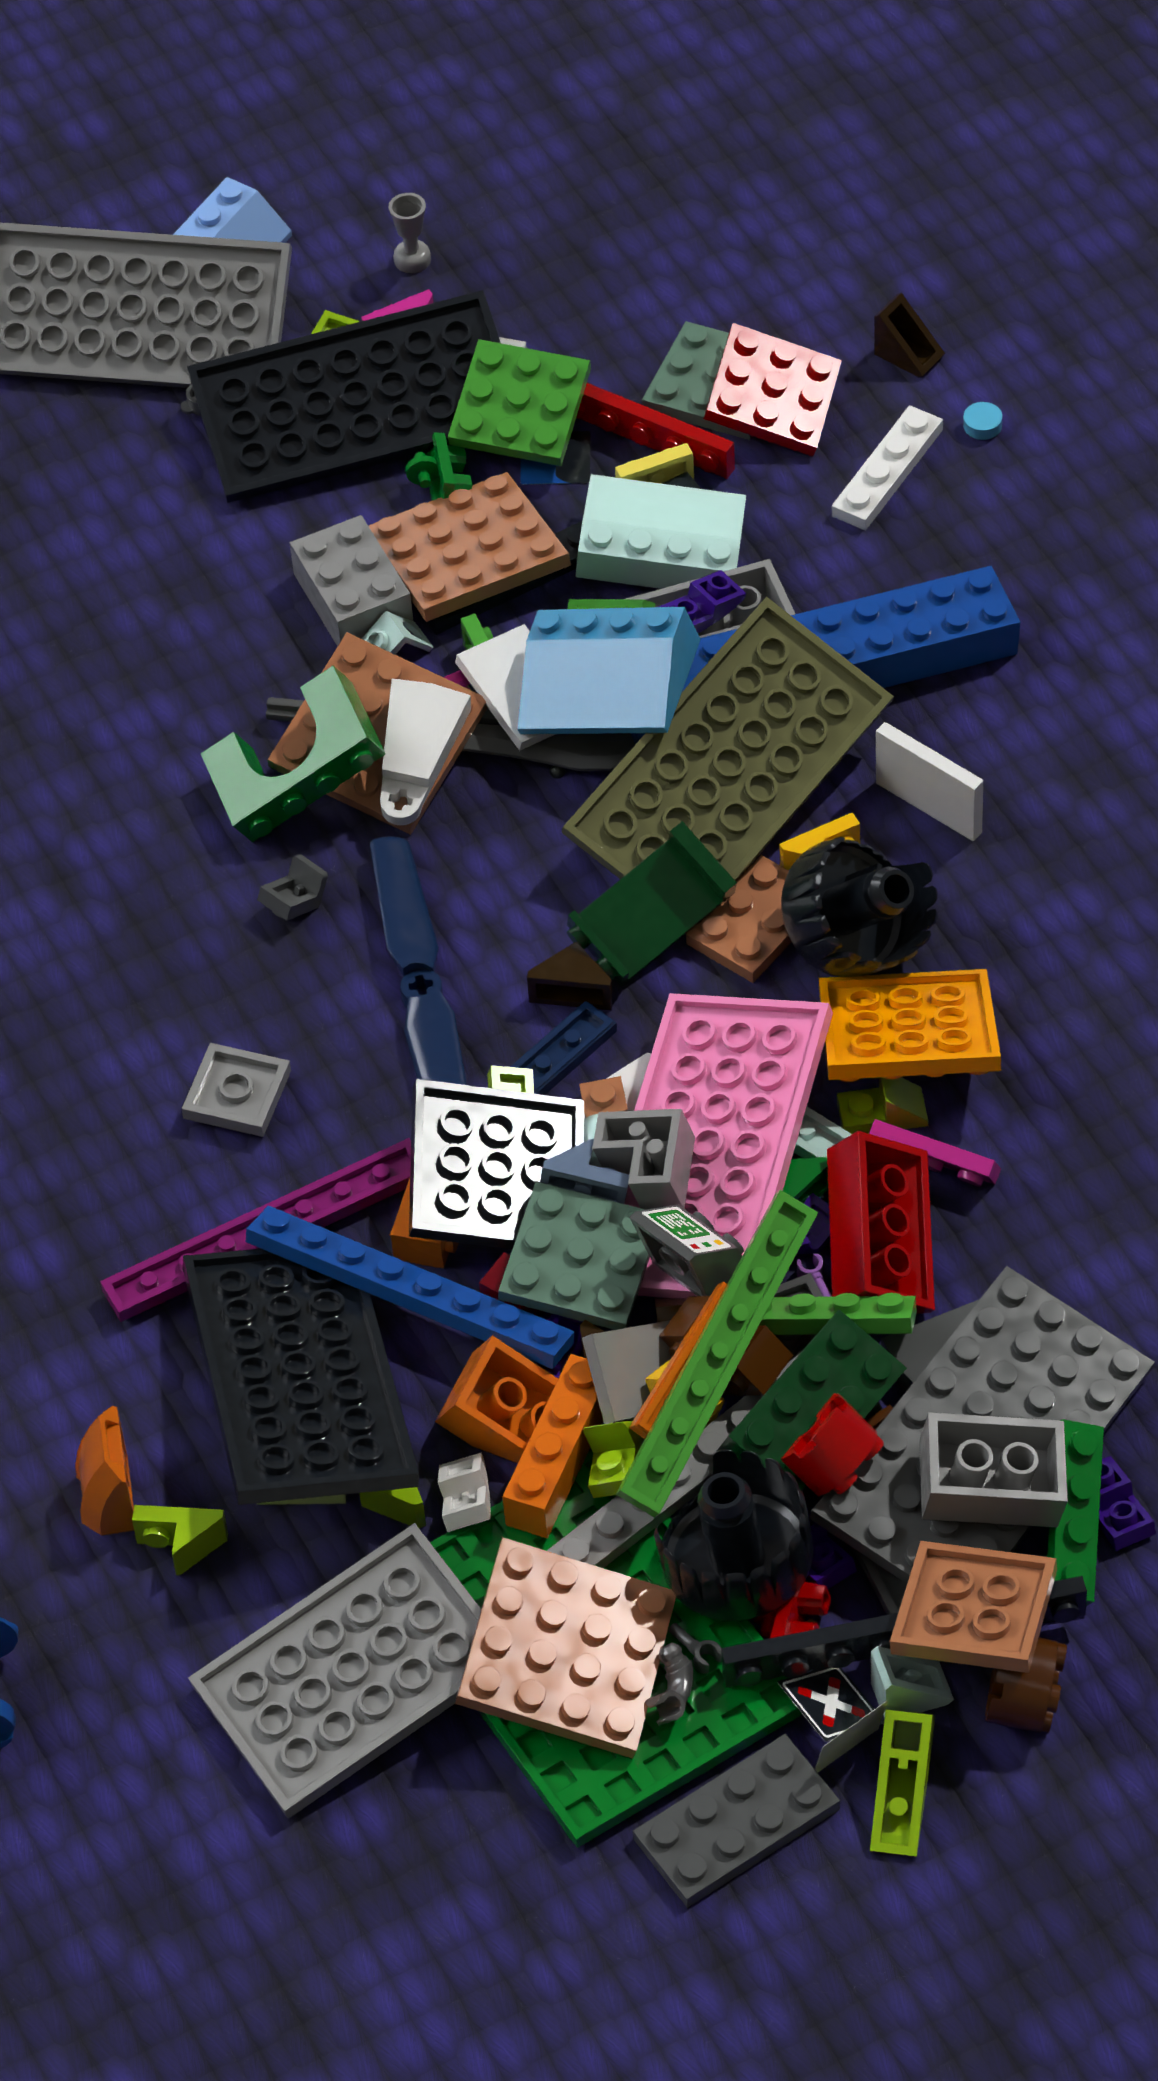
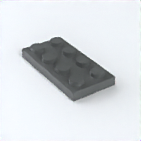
M784 1734L633 1830V1840L688 1908L839 1811L840 1800L789 1737Z

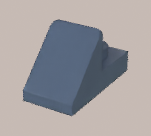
M589 1139L544 1161L540 1178L541 1183L625 1204L630 1174L618 1172L609 1167L601 1168L590 1165L594 1139Z

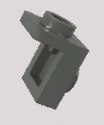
M299 854L292 858L288 876L261 886L257 900L271 909L276 916L288 921L320 907L328 874L309 859Z

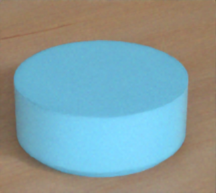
M977 402L970 405L965 410L963 416L965 432L970 437L979 440L991 439L997 436L1002 429L1001 410L996 405L988 402Z

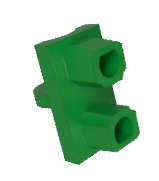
M434 432L432 436L434 446L431 451L426 454L423 452L416 453L414 458L406 465L405 471L408 480L414 484H420L422 488L429 487L432 501L441 497L442 499L449 498V495L458 489H472L470 475L453 474V472H463L466 464L465 448L447 445L445 433Z

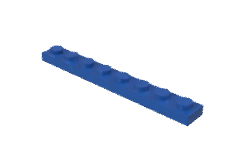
M269 1205L246 1228L245 1242L483 1341H486L493 1335L529 1360L550 1369L557 1365L573 1345L575 1331Z

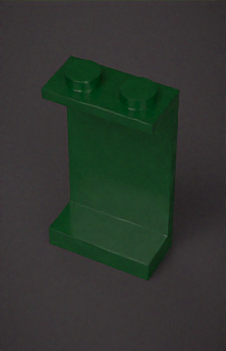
M681 821L669 832L668 840L579 914L575 910L568 915L567 926L569 930L567 935L573 943L577 942L583 949L587 948L597 959L595 962L611 978V981L614 979L622 987L735 893L737 882L686 824Z

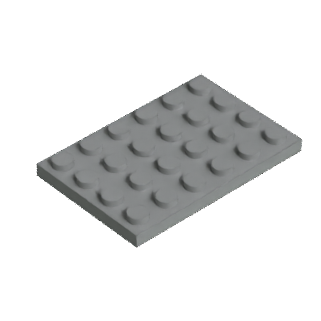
M414 1523L198 1670L188 1679L289 1819L455 1704L481 1608Z

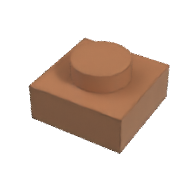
M621 1076L579 1084L581 1098L584 1100L586 1118L598 1114V1112L628 1111Z

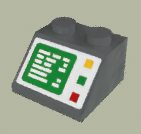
M678 1204L635 1211L629 1217L653 1264L696 1296H710L717 1284L723 1281L728 1284L742 1257L741 1254L744 1252L742 1245L728 1233L721 1236L714 1231L713 1225L704 1215L697 1211L691 1214Z

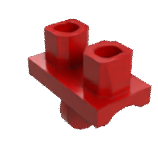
M805 1581L800 1590L787 1603L766 1615L753 1618V1621L761 1626L759 1634L764 1638H775L819 1629L818 1623L804 1622L806 1614L821 1616L828 1614L831 1596L827 1586Z

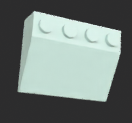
M591 474L580 534L576 577L662 589L702 578L719 570L724 572L735 569L738 563L746 495Z

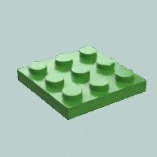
M478 339L448 434L449 445L562 466L591 371L590 360Z

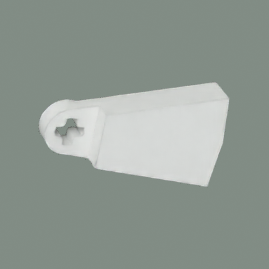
M401 679L391 680L384 746L386 754L383 756V779L380 797L381 812L388 822L394 825H407L419 817L422 807L471 711V695L433 683ZM400 797H406L408 805H404L402 810H396L393 802H398Z

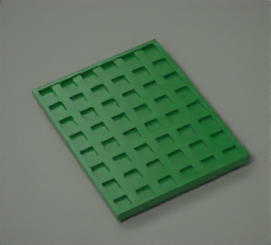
M592 1450L588 1452L548 1539L506 1526L502 1501L491 1507L490 1520L447 1532L430 1542L480 1608L483 1605L502 1537L547 1551L617 1496L593 1498L588 1487L593 1459ZM670 1517L657 1526L661 1540L671 1522ZM656 1528L604 1568L670 1589L662 1573L654 1539ZM677 1598L675 1599L669 1627L673 1623H677L699 1642L712 1640L718 1643L721 1648L764 1640L749 1620L724 1621L708 1618L692 1611ZM667 1631L664 1646L670 1643L680 1645L683 1655L692 1660L693 1666L694 1655ZM709 1654L701 1655V1658L706 1660L710 1666L708 1673H699L693 1666L691 1694L686 1702L683 1716L678 1718L677 1721L674 1720L658 1726L656 1722L659 1720L657 1707L647 1708L639 1744L633 1759L478 1711L577 1848L803 1715L777 1683V1681L789 1677L782 1676L762 1680L760 1683L749 1687L737 1685L726 1688L722 1673V1658L721 1662H717ZM661 1660L651 1697L664 1693L667 1690L665 1665Z

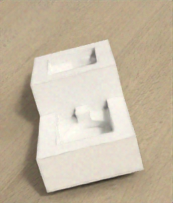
M482 1452L439 1465L438 1485L443 1496L442 1518L447 1532L490 1520V1493Z

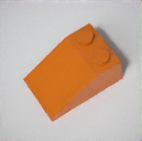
M492 1335L472 1352L435 1422L473 1447L518 1463L558 1378Z

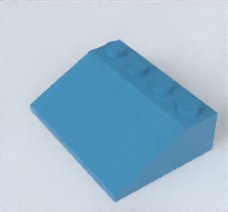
M685 607L538 610L526 640L517 727L519 733H668L701 640Z

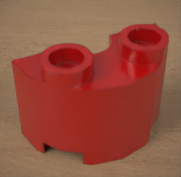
M834 1393L816 1415L817 1420L813 1426L803 1435L799 1436L781 1458L818 1497L830 1492L832 1489L837 1494H842L849 1489L858 1477L854 1471L863 1461L873 1458L884 1445V1441L877 1435V1431L840 1394Z

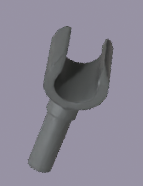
M673 1623L669 1627L668 1631L694 1655L693 1666L697 1672H709V1664L701 1658L703 1654H709L717 1662H721V1647L718 1643L712 1640L699 1642L677 1623Z

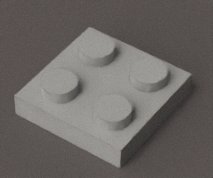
M210 1043L182 1106L183 1119L264 1137L290 1075V1061Z

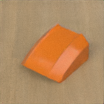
M111 1406L100 1414L88 1428L79 1445L75 1463L76 1478L81 1481L82 1490L81 1522L100 1535L134 1530L132 1523L134 1505L128 1454L118 1408Z

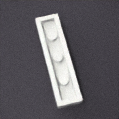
M909 405L832 504V517L866 531L942 432L943 419Z

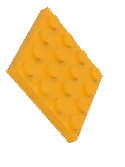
M987 969L819 978L820 1002L829 1003L833 1011L825 1040L828 1080L853 1082L860 1078L878 1077L893 1080L903 1076L926 1075L929 1077H941L945 1074L954 1073L983 1075L992 1071H1001V1053Z

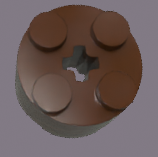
M1039 1637L1029 1673L992 1669L986 1702L985 1722L1038 1733H1049L1053 1713H1056L1061 1685L1057 1684L1059 1673L1062 1672L1064 1667L1067 1644Z

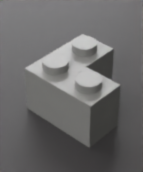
M682 1109L598 1112L592 1149L601 1166L630 1174L628 1185L641 1209L646 1210L677 1204L685 1208L695 1135Z

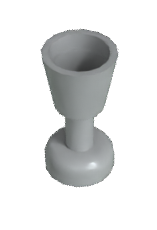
M415 193L398 194L392 198L388 206L396 231L403 238V242L399 243L394 250V263L400 271L405 273L421 272L431 262L429 247L423 241L418 240V236L423 228L426 203L420 195Z

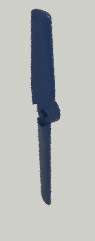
M393 836L373 839L370 842L386 947L403 976L400 990L402 1002L407 1009L404 1033L417 1079L467 1085L455 1013L443 996L442 981L439 975L435 973L439 947L410 844L404 838ZM425 988L427 994L419 995L417 989Z

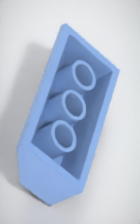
M226 177L173 235L286 243L292 236V231L258 190Z

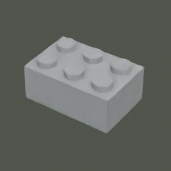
M362 515L289 542L294 575L337 647L346 632L362 638L385 611L413 621L410 592Z
M928 1412L919 1439L922 1519L1058 1528L1068 1502L1064 1421Z

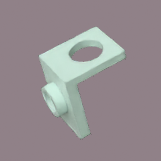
M385 611L361 638L395 655L405 643L428 652L434 648L414 621Z

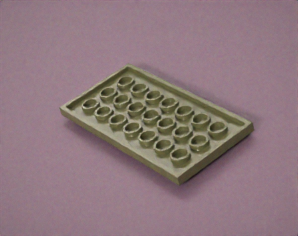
M766 596L682 691L668 733H645L567 821L561 833L621 879L663 845L669 838V832L683 821L734 880L737 881L890 705L894 696Z

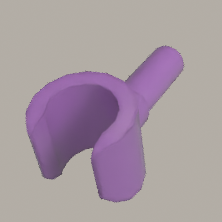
M817 1253L813 1254L812 1261L816 1268L811 1270L804 1268L801 1260L798 1259L796 1266L797 1277L811 1273L822 1296L832 1297L822 1276V1257Z

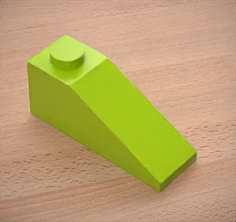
M887 1709L885 1711L870 1851L917 1857L935 1723L934 1715Z

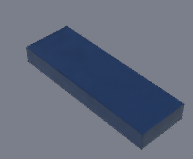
M585 1001L510 1067L533 1069L534 1094L546 1095L617 1032V1023L588 1001Z

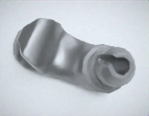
M670 1643L659 1651V1659L665 1665L666 1692L645 1701L648 1708L657 1707L659 1711V1720L656 1721L658 1726L674 1720L677 1721L678 1718L683 1716L686 1702L691 1694L693 1680L692 1660H689L686 1655L684 1656L680 1645Z

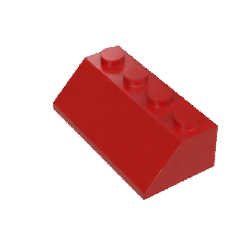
M857 1131L827 1149L832 1297L844 1293H852L857 1296H881L886 1293H898L902 1296H916V1314L931 1313L935 1310L928 1151Z

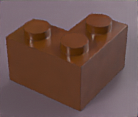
M688 1296L659 1335L670 1347L669 1353L672 1357L710 1296ZM766 1325L758 1326L722 1395L764 1396L792 1358L793 1354Z

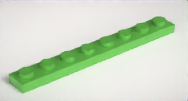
M779 1190L774 1195L616 1493L617 1496L654 1518L660 1514L818 1214L817 1211L782 1190Z

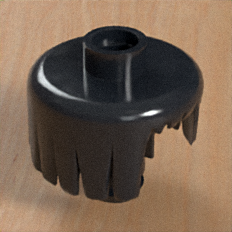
M844 837L823 841L810 847L793 863L787 873L782 889L781 910L784 926L799 954L819 971L834 977L871 975L912 959L918 954L919 948L930 939L931 931L928 929L937 922L938 917L935 909L927 911L938 899L936 887H924L933 878V872L928 863L920 862L892 866L889 860L885 859L881 853L874 851L873 847L867 844H860L853 840H844Z
M721 1449L716 1451L713 1455V1476L706 1480L699 1494L693 1498L691 1503H685L681 1507L678 1516L676 1515L672 1518L662 1540L657 1527L654 1531L660 1565L667 1585L682 1604L692 1611L712 1619L724 1621L749 1620L761 1617L780 1608L800 1590L812 1565L814 1546L804 1494L800 1491L795 1477L788 1471L784 1472L779 1462L772 1458L765 1459L764 1466L760 1456L751 1451H743L741 1453V1464L738 1456L732 1450Z

